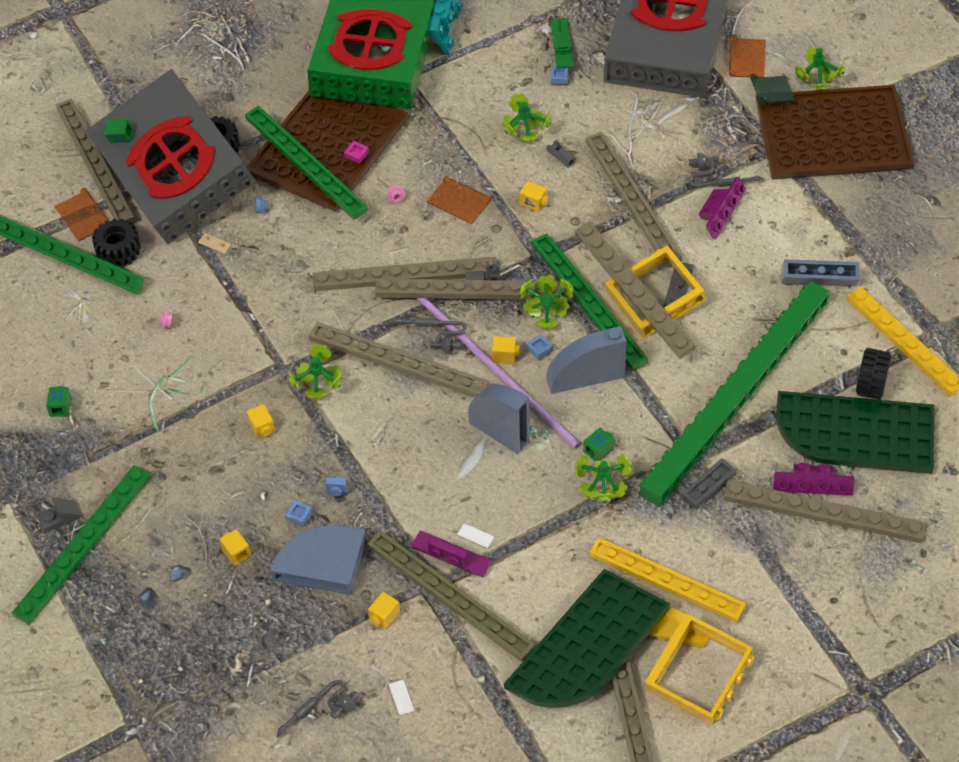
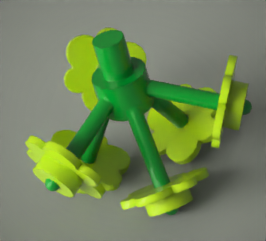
M811 46L807 49L808 53L805 54L809 66L804 69L797 65L795 68L796 76L801 81L811 83L814 79V75L810 71L813 67L818 68L819 84H812L811 86H816V89L823 90L826 89V85H831V83H822V79L828 82L831 79H836L837 76L841 77L845 73V67H843L845 61L838 68L825 61V53L822 48Z
M523 93L519 95L513 94L509 106L518 114L515 117H510L509 115L503 117L504 121L501 123L504 127L503 131L509 136L513 135L516 137L520 127L519 121L523 120L526 133L520 134L519 140L532 142L539 134L530 132L529 127L535 129L538 125L542 124L541 130H544L545 127L548 128L552 119L549 117L551 112H548L544 119V114L537 109L531 112V109L528 107L529 100L527 97H524Z
M548 275L546 277L541 276L535 282V287L541 293H545L543 296L531 290L533 286L532 279L524 282L520 288L521 299L527 297L529 293L535 296L533 299L531 297L527 298V303L523 305L528 316L540 317L541 310H543V306L545 307V319L542 318L536 322V325L544 330H550L555 325H558L555 319L549 318V309L553 311L554 316L564 317L570 307L566 297L561 296L558 298L557 296L565 293V295L573 298L572 293L574 290L569 281L560 279L559 284L562 289L550 295L549 293H552L554 287L557 286V282L554 281L553 276Z
M314 344L309 352L313 356L309 366L305 362L301 363L299 368L296 369L298 376L295 377L293 372L290 371L288 372L290 375L288 380L290 385L293 387L297 386L300 390L302 387L299 382L310 384L314 380V387L306 390L305 394L312 399H320L322 396L327 395V391L324 388H318V376L323 375L325 384L331 385L328 388V391L341 387L343 375L338 365L323 367L322 362L327 361V358L331 356V351L327 349L326 345Z
M625 454L616 458V466L610 467L608 460H603L602 462L597 460L595 466H588V457L581 455L574 465L575 474L583 478L585 471L590 470L591 474L595 475V479L592 484L583 482L579 486L580 492L586 498L599 500L600 503L604 504L611 502V499L623 497L628 489L627 485H625L624 481H619L615 484L610 474L614 470L621 472L622 476L631 474V462ZM600 480H602V494H600L596 487ZM606 481H609L611 484L608 490H606Z

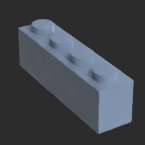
M784 259L781 266V284L808 285L812 281L818 285L856 286L859 282V262Z

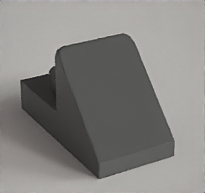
M52 498L54 507L36 514L44 533L82 517L74 500Z

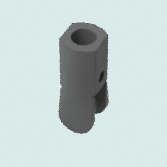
M555 140L552 145L546 146L547 151L567 168L575 164V157L559 141Z

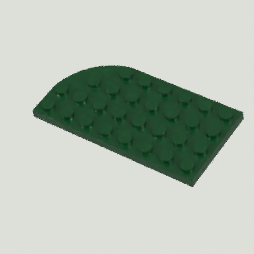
M778 391L776 407L778 430L785 442L803 457L822 464L933 474L934 404Z
M603 569L503 684L504 688L530 704L548 708L567 707L590 699L607 685L671 609L670 603Z

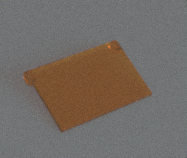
M731 35L729 76L764 78L765 40L737 38V35Z
M445 175L442 184L426 202L472 224L490 203L492 197Z
M82 188L80 194L54 206L78 242L93 235L94 230L99 228L98 225L104 224L108 220L86 188Z

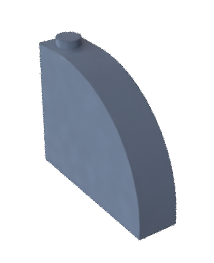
M619 326L594 332L562 349L550 363L546 374L551 394L625 378L627 341L622 327Z
M491 384L486 386L469 404V423L517 455L530 442L529 397L505 385Z
M329 525L313 528L297 535L277 554L270 570L272 581L351 595L367 541L366 531L359 527Z

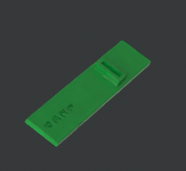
M551 19L556 69L574 68L568 19Z

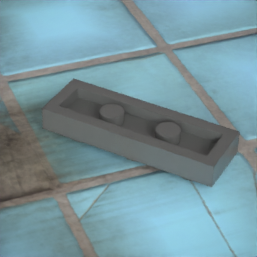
M681 262L692 275L694 265ZM675 268L664 307L688 292L689 285Z
M721 458L682 492L681 498L694 509H697L736 474V469Z

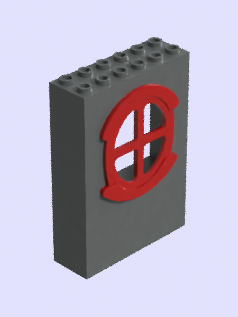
M620 0L604 57V82L706 98L729 0H652L669 3L666 16L663 18L651 12L647 5V0ZM675 4L697 7L691 15L683 19H672Z
M173 69L167 71L85 130L150 223L167 244L175 241L183 233L190 230L194 225L256 181ZM127 118L133 126L131 142L110 143L104 135L107 119ZM184 135L191 138L190 142L174 153L168 149L170 145ZM197 147L199 153L198 162L195 169L188 174L182 168L178 159L192 148ZM163 151L166 159L151 170H147L145 163ZM170 164L175 167L181 176V180L173 184H164L153 179L155 175Z

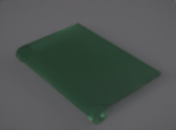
M754 73L750 75L751 82L761 104L795 101L785 75L757 78V75Z

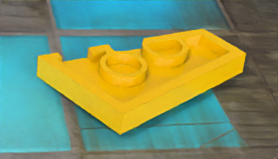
M671 607L648 636L658 637V640L663 641L666 639L670 640L685 613ZM691 629L682 644L704 648L709 638Z

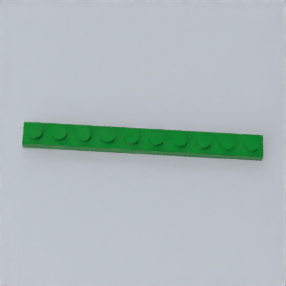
M260 106L245 114V119L353 220L368 211L366 204Z
M0 214L1 236L129 292L140 294L145 280L144 276Z
M546 233L532 240L533 248L557 278L571 283L574 289L572 293L573 298L600 331L619 326L622 327L627 341L626 364L633 371L647 364L648 357L551 237Z
M135 465L132 466L12 611L13 617L27 625L33 622L151 478L149 472Z

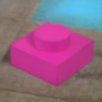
M353 141L344 152V157L360 164L369 153V147Z

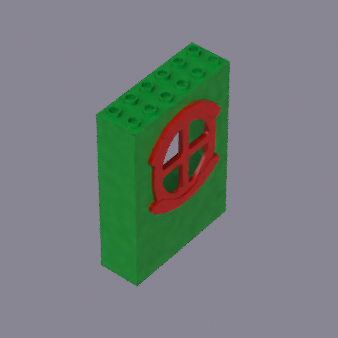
M330 0L307 69L309 96L412 109L431 41L427 29L435 0ZM343 41L365 43L362 56L354 57L349 54L344 48ZM372 44L394 47L388 54L380 58H368Z

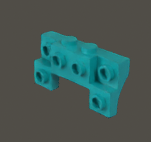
M435 0L427 32L429 38L440 46L443 55H450L451 48L454 47V38L451 37L450 32L454 18H458L460 11L463 9V3L460 0Z

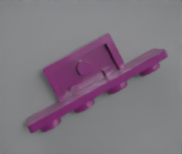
M735 177L729 189H714L699 212L701 219H709L706 228L713 239L718 237L746 191L740 177Z
M808 463L793 464V473L774 472L773 490L852 496L855 478L854 476L834 475L833 466L827 464L809 465Z
M419 531L412 543L413 549L479 577H484L491 565L490 559L423 531Z

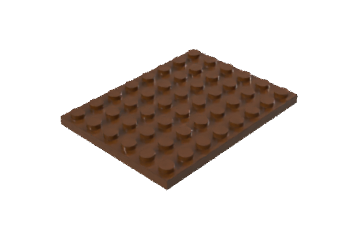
M895 85L756 94L755 100L771 178L914 168V160Z
M308 90L280 126L350 191H353L408 120L409 113L393 106L309 96ZM269 140L246 166L251 175L257 179L334 212L339 209V206ZM353 141L369 147V153L360 164L344 157V152Z

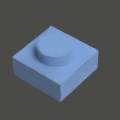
M551 66L550 84H568V68L556 69L555 66Z
M542 334L526 343V348L537 360L553 351V346Z
M327 477V495L347 496L346 478Z
M294 500L285 515L286 520L304 526L313 512L312 506Z

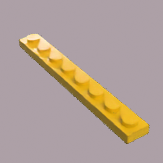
M860 287L847 295V301L946 394L952 397L959 392V376L865 289Z
M598 537L589 552V557L735 623L738 622L746 607V603L600 537Z

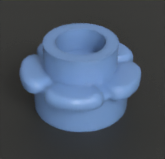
M261 196V198H255L254 212L262 214L263 211H266L267 200H264Z

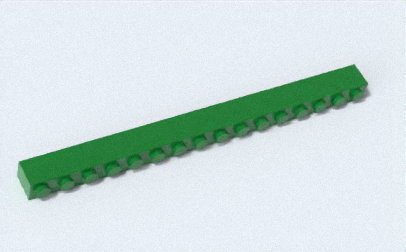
M812 281L807 286L801 288L799 296L791 300L789 308L781 312L779 320L771 324L768 333L762 335L759 339L758 345L750 349L748 357L745 360L742 359L738 364L737 370L734 373L731 372L728 376L727 382L719 386L716 395L713 398H709L703 411L700 410L696 414L693 423H689L685 427L683 435L675 439L673 447L670 450H666L662 460L658 464L655 463L647 477H643L639 484L641 497L660 508L827 305L830 295L829 290Z

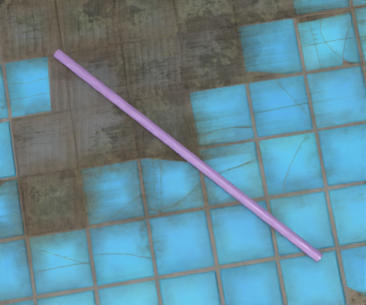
M416 298L439 321H450L427 298ZM444 325L450 331H461L455 325ZM464 333L455 335L509 387L528 396L529 406L574 449L579 447L580 443Z

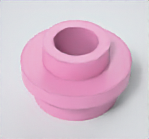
M394 185L389 188L387 197L391 202L398 203L405 198V191L402 187Z
M165 310V314L161 313L159 324L163 325L162 329H165V327L170 328L172 313H169L168 310Z

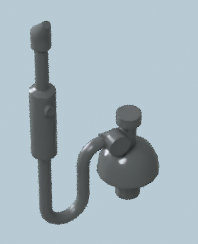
M697 153V158L689 159V166L698 165V169L703 170L706 168L707 163H709L708 167L710 168L708 172L694 173L689 177V184L693 187L728 186L735 179L734 177L718 179L716 182L695 184L692 182V179L698 176L710 175L714 171L715 163H719L718 156L707 158L703 153ZM760 176L741 178L742 182L764 180Z
M395 318L391 322V324L413 323L417 326L461 325L463 327L461 331H443L438 334L435 342L430 341V348L441 347L444 353L452 355L453 349H461V342H453L452 336L445 337L442 340L441 336L461 335L467 329L465 323L460 321H439L438 319L415 318V320Z
M341 680L330 682L315 697H311L298 708L290 720L278 728L276 737H279L296 719L302 718L333 685H341V688L327 702L331 709L330 716L333 719H336L342 711H354L357 708L355 701L360 697L356 691H353L350 695L342 693L345 689V684ZM340 695L338 706L333 705L332 701Z

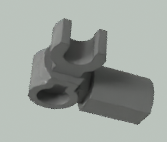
M496 260L495 265H490L489 261H486L487 273H484V271L466 272V280H501L499 260Z

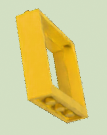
M667 245L629 268L639 278L669 260L692 288V291L664 307V310L675 320L705 302L706 297L704 289ZM610 278L605 283L607 294L640 336L644 339L656 332L646 319L640 320L618 292L620 287Z
M686 613L646 679L645 688L713 725L716 719L719 720L721 718L725 702L729 703L731 701L735 685H739L745 675L743 671L746 666H751L755 658L753 656V647ZM691 629L743 656L711 712L658 685Z

